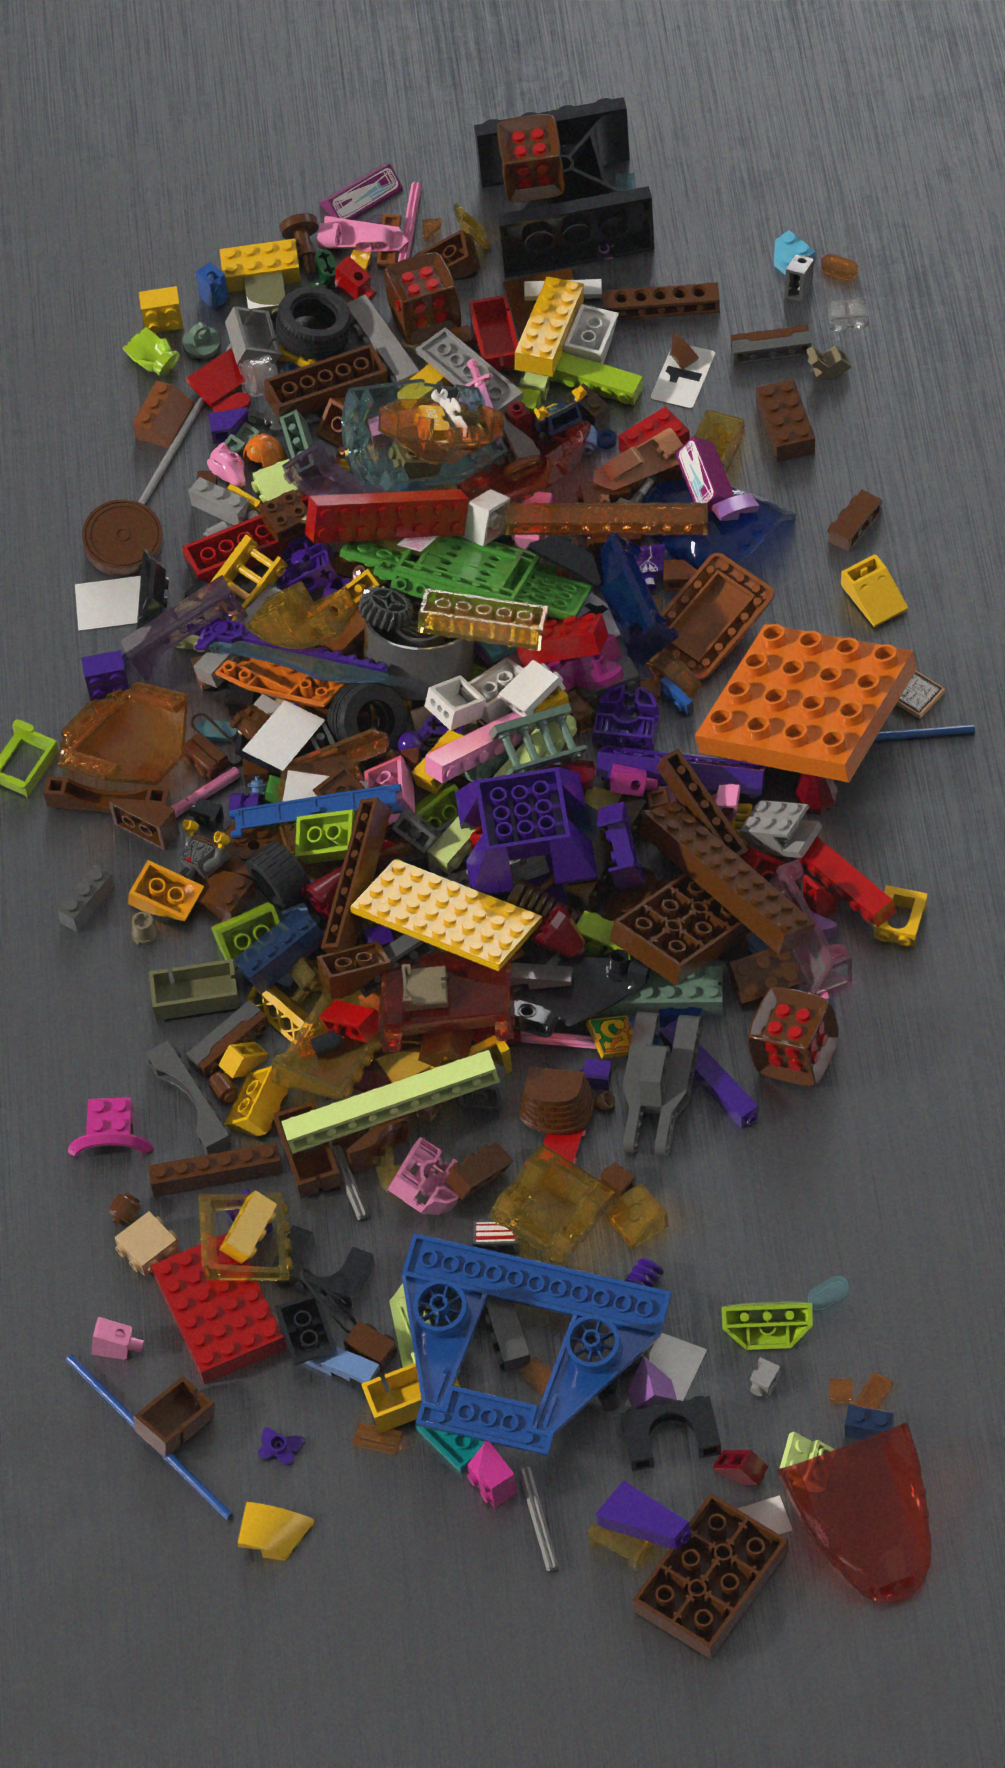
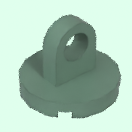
M204 322L195 324L183 338V350L192 359L201 358V360H206L215 356L220 350L221 338L219 333L215 329L208 327Z

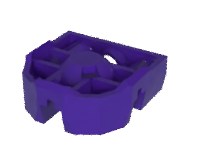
M303 535L289 542L288 547L280 554L279 557L288 566L285 573L277 579L276 586L277 589L287 592L290 601L337 578L336 562L333 558L335 554L329 543H313L307 535ZM303 543L305 549L299 550V548H301L300 544Z
M622 685L607 689L599 699L592 744L654 750L659 723V711L653 694L642 687H637L636 692L633 694L625 691V686ZM625 701H632L635 705L631 704V707H627V704L624 703Z

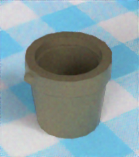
M144 911L136 913L132 918L131 935L133 940L139 945H149L155 942L159 935L158 926L152 916Z

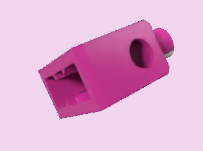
M613 763L609 782L610 792L643 796L644 790H657L658 779L647 778L646 770ZM634 780L639 781L638 783H632Z

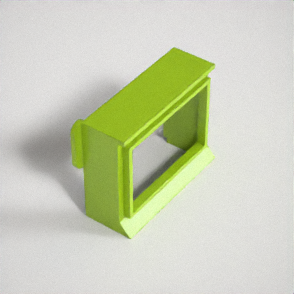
M16 719L12 725L14 735L0 754V785L23 794L28 798L59 751L56 740L35 732L33 725ZM21 741L45 751L25 782L1 773Z

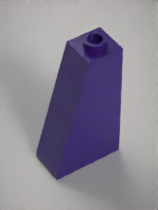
M624 1480L595 1513L598 1526L604 1529L678 1550L682 1544H686L691 1537V1529L687 1520Z

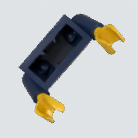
M581 385L572 391L574 397L571 402H555L547 407L542 405L540 409H534L536 418L534 422L535 429L538 432L555 435L582 421L579 408L582 398L587 395V392Z

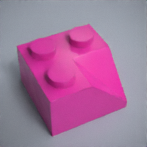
M485 1442L468 1463L469 1474L467 1477L473 1486L477 1485L479 1487L483 1500L486 1503L490 1502L496 1508L517 1494L515 1475L493 1445Z

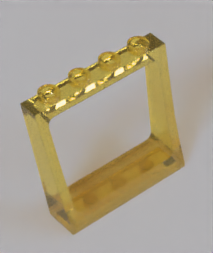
M281 1192L261 1193L277 1204L276 1223L279 1266L277 1267L218 1264L215 1212L219 1210L241 1209L250 1194H198L202 1269L207 1280H289V1270H293L292 1258L288 1257V1252L292 1251L290 1238L286 1237V1233H290L289 1220H285V1215L289 1214L288 1202H284Z

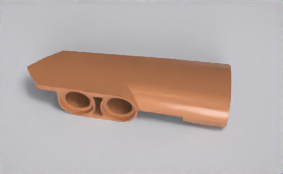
M667 428L637 447L629 448L595 470L593 484L614 491L679 465L676 453L683 445L676 433L671 428Z

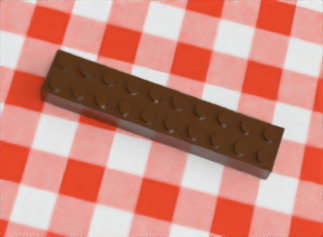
M674 801L644 812L639 833L778 955L810 942L816 923L677 802Z

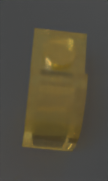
M385 1147V1156H381V1167H376L378 1181L384 1191L394 1195L387 1189L401 1166H395L394 1148Z

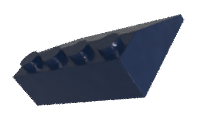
M296 909L233 959L234 966L262 994L321 947L324 934L307 914Z

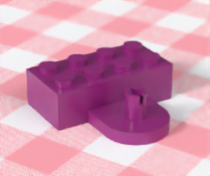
M609 634L601 653L598 655L544 663L552 673L557 672L563 678L562 683L566 688L565 692L576 685L592 690L607 688L619 682L624 676L622 666L615 662L622 655L616 636Z

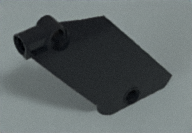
M621 949L611 951L609 958L574 956L559 965L573 967L572 985L529 989L527 985L500 1000L480 1008V1012L486 1021L548 1038L553 1034L557 1025L571 1028L622 1001L647 984L652 969L636 958L629 960L628 953Z

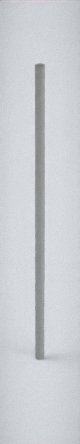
M230 343L227 350L231 349L233 351ZM200 396L138 502L146 505L205 403Z

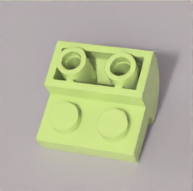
M795 1431L789 1433L778 1474L792 1481L791 1486L806 1492L824 1491L835 1449L819 1440L812 1442Z

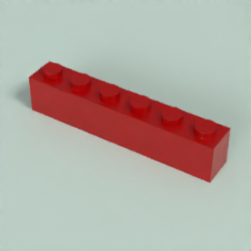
M817 836L803 858H794L800 866L804 865L813 877L821 879L822 884L827 889H833L840 900H846L853 911H859L867 923L872 922L876 927H879L897 912L892 898Z

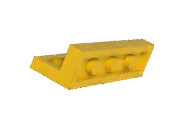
M274 984L261 994L263 1004L258 1005L253 1000L257 992H259L254 986L245 999V1002L250 1000L267 1015L268 1022L299 1049V1044L302 1042L299 1041L298 1031L302 1030L307 1034L304 1042L326 1032L325 1028ZM270 1005L276 1007L277 1017L270 1015ZM283 1018L290 1019L292 1029L287 1030L284 1027Z

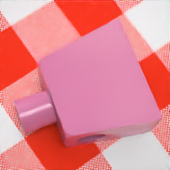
M98 1317L92 1340V1355L125 1360L128 1357L129 1350L142 1353L144 1340L132 1337L133 1328L131 1326Z

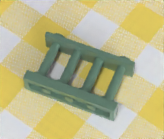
M569 703L493 726L489 731L492 740L499 738L503 741L513 766L506 775L528 772L568 759L575 761L582 757L587 746L576 747L566 723L567 716L572 711ZM554 721L556 724L558 723L568 750L559 753L547 727L548 723ZM536 727L540 730L550 754L549 756L539 758L528 732L530 728ZM517 732L519 735L521 734L531 761L523 764L520 763L510 739L511 734Z

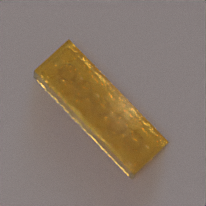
M426 588L419 610L417 632L540 651L547 625L548 607Z

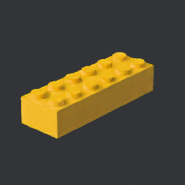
M546 277L515 350V370L553 377L563 353L565 341L580 306L584 302V283Z

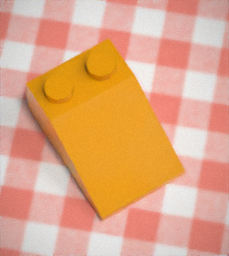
M148 860L129 892L128 904L149 914L186 921L204 886Z

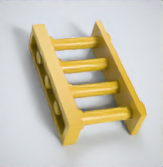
M245 535L198 599L206 607L217 605L233 616L232 621H236L269 585L273 586L277 579L285 573L288 564L279 556L275 561H272L256 550L259 545L251 537ZM250 557H254L269 568L263 577H260L244 566ZM238 573L243 574L257 584L251 594L233 583ZM226 589L231 590L245 600L239 610L221 599Z

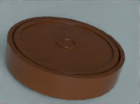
M128 499L106 502L94 509L83 525L82 540L86 557L94 567L106 574L131 576L140 573L143 549L148 550L156 560L160 555L163 544L160 521L149 507L140 502Z

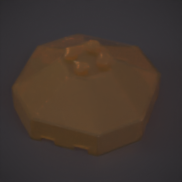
M396 399L395 402H390L386 406L380 407L378 431L418 456L420 460L428 461L429 464L439 465L440 461H446L447 464H458V460L503 437L505 413L486 405H477V410L467 409V403L458 402L461 412L455 411V415L461 416L467 424L466 437H463V428H449L445 431L447 441H433L434 418L417 417V422H414V415L417 414L418 407L421 405L440 406V404L433 399Z

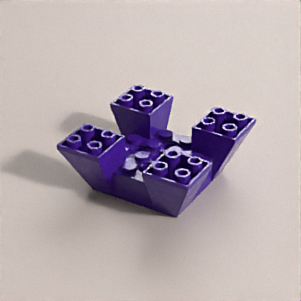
M555 767L474 780L455 792L461 829L482 826L483 830L481 837L466 860L470 888L490 896L511 893L513 883L509 861L551 854L556 885L598 879L592 841L567 819L566 812L586 809L579 772Z

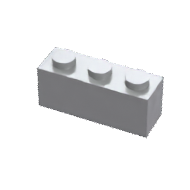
M201 477L188 490L191 505L232 525L239 524L248 519L247 513L251 511L248 499Z

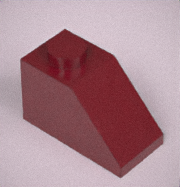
M723 1450L713 1469L742 1485H758L763 1480L768 1466L752 1450Z

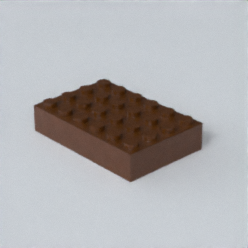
M684 873L616 919L613 923L610 941L674 985H677L752 931Z
M712 1493L709 1494L689 1522L691 1537L688 1542L682 1544L678 1550L672 1548L668 1550L632 1599L634 1612L709 1659L714 1656L788 1553V1540Z

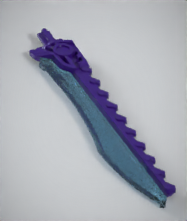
M217 616L205 625L192 622L186 624V633L200 636L197 644L194 646L198 651L210 649L214 654L227 653L268 661L324 681L342 683L390 682L389 675L386 673L388 665L385 662L373 664L370 658L358 660L355 654L343 656L340 650L328 652L325 646L313 648L314 646L310 642L298 644L299 642L295 638L283 640L284 637L281 635L269 636V633L266 631L254 632L252 627H247L243 623L225 620Z

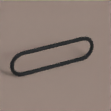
M200 712L192 716L190 725L196 733L199 731L193 725V721L197 716H204L236 747V743L208 715ZM241 758V760L238 763H231L228 760L229 765L239 766L240 764H242L243 758Z

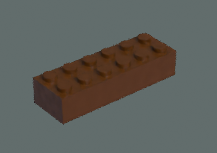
M372 344L265 379L264 396L280 423L279 417L295 409L301 415L325 408L330 398L348 400L386 387L387 370Z

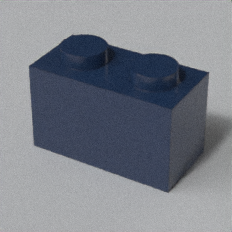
M849 1405L845 1420V1437L890 1445L894 1427V1413Z

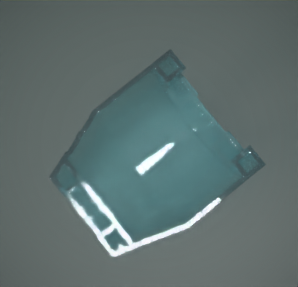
M414 379L349 388L344 400L341 422L344 452L351 474L364 493L427 491L428 489L445 484L448 485V488H452L504 457L508 450L501 435L486 436L478 418L486 403L478 387L457 384L451 387L444 386L442 382L431 384L425 383L424 379ZM435 389L439 394L442 389H446L448 392L447 398H450V402L452 398H455L461 407V412L455 411V415L461 416L467 424L472 445H466L458 433V439L450 436L447 446H434L442 462L439 475L409 479L404 466L394 468V464L389 458V449L392 447L394 440L422 439L419 437L417 426L414 425V415L417 414L418 407L421 405L441 406L432 399L431 394Z

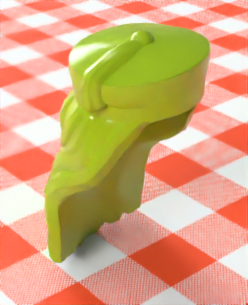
M148 327L142 329L140 334H136L131 339V342H128L123 347V350L134 362L149 372H155L161 378L166 377L174 369L180 357L176 350L172 351L166 338H159Z

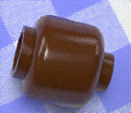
M127 1192L124 1195L118 1194L109 1207V1213L113 1216L111 1220L119 1226L133 1224L141 1211L140 1200Z

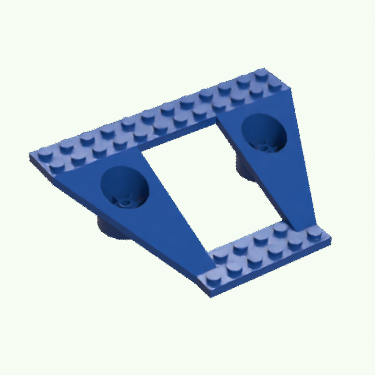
M413 1233L402 1271V1281L422 1399L416 1425L549 1457L555 1434L661 1337L672 1292ZM488 1297L572 1316L539 1408L537 1405L454 1386ZM461 1302V1311L453 1309L452 1305ZM430 1308L431 1312L423 1316L425 1309ZM452 1314L459 1315L458 1318L451 1323L449 1318L452 1316ZM432 1317L436 1319L434 1326L427 1324L425 1321ZM447 1320L449 1325L439 1327L440 1321ZM612 1337L615 1340L614 1346L606 1345L605 1340ZM577 1343L583 1344L581 1349L574 1352ZM604 1349L611 1350V1353L604 1359L602 1356ZM585 1352L588 1355L587 1362L579 1359L577 1356ZM599 1355L601 1358L600 1361L591 1362L592 1356Z

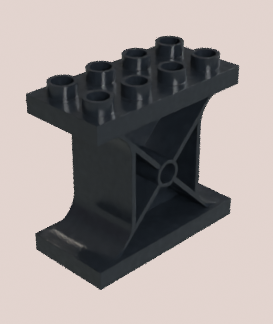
M624 97L616 99L602 98L594 103L578 106L565 105L557 110L541 113L527 112L519 116L540 114L554 116L559 134L565 192L553 198L525 202L526 207L522 210L497 215L501 264L504 277L655 249L652 196L649 186L625 191L618 190L608 183L603 169L607 164L630 160L627 107ZM490 119L482 124L474 125L479 179L482 188L504 184L503 161L499 150L497 126L498 123L508 119ZM605 244H608L610 247L609 252L606 254L600 253L598 246H601V251H606L608 248Z

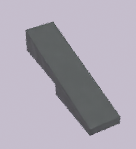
M507 962L500 971L483 966L482 977L486 988L528 983L529 989L572 985L574 970L570 966Z

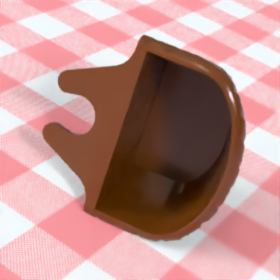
M529 1067L521 1098L519 1117L530 1129L537 1130L538 1132L564 1135L584 1129L590 1123L594 1112L596 1095H594L584 1072Z

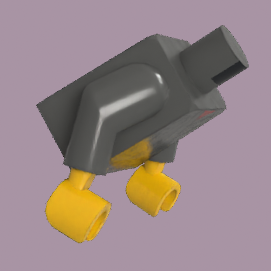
M185 819L182 822V828L188 832L185 835L184 850L179 858L185 868L179 874L190 880L194 875L208 878L231 857L224 845L229 844L230 838L220 831L214 834V839L198 833L194 835V832L198 830V823Z

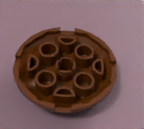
M233 823L223 831L230 838L229 844L224 845L231 857L217 870L234 872L252 880L246 868V861L272 841L280 842L295 857V838L285 825L276 824L242 830L243 837L232 839L230 832L236 830L235 823ZM253 881V883H254V888H255V889H259V888L256 886L255 882Z

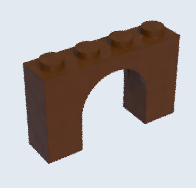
M593 481L580 482L579 491H576L577 503H581L579 507L580 517L585 520L583 521L584 533H588L587 547L588 549L591 548L593 556L627 553L626 548L641 547V534L638 523L606 524L597 518L595 511L601 494H608L610 496L611 507L619 498L630 501L629 485L612 491L593 484Z

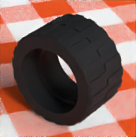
M270 842L246 861V868L256 886L279 910L288 909L303 898L301 889L311 883L298 860L280 842Z

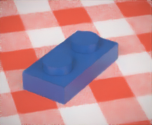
M667 676L660 680L661 695L666 700L669 699L676 710L683 712L687 717L694 713L693 701Z

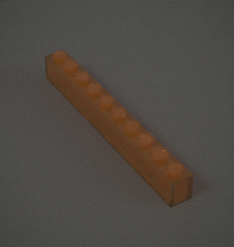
M505 503V535H707L708 503Z

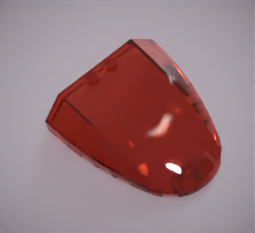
M581 421L555 435L549 434V439L544 442L540 438L535 440L534 443L539 448L541 454L535 469L514 472L507 456H505L503 464L492 463V470L486 473L482 469L456 486L469 498V501L490 489L510 497V504L519 501L521 497H523V500L534 496V493L545 490L556 483L576 466L589 440L590 422Z
M907 1422L874 1436L777 1470L788 1497L809 1535L836 1571L855 1591L873 1601L895 1602L910 1596L923 1584L931 1563V1533L929 1531L926 1488L923 1485L921 1475L922 1469Z

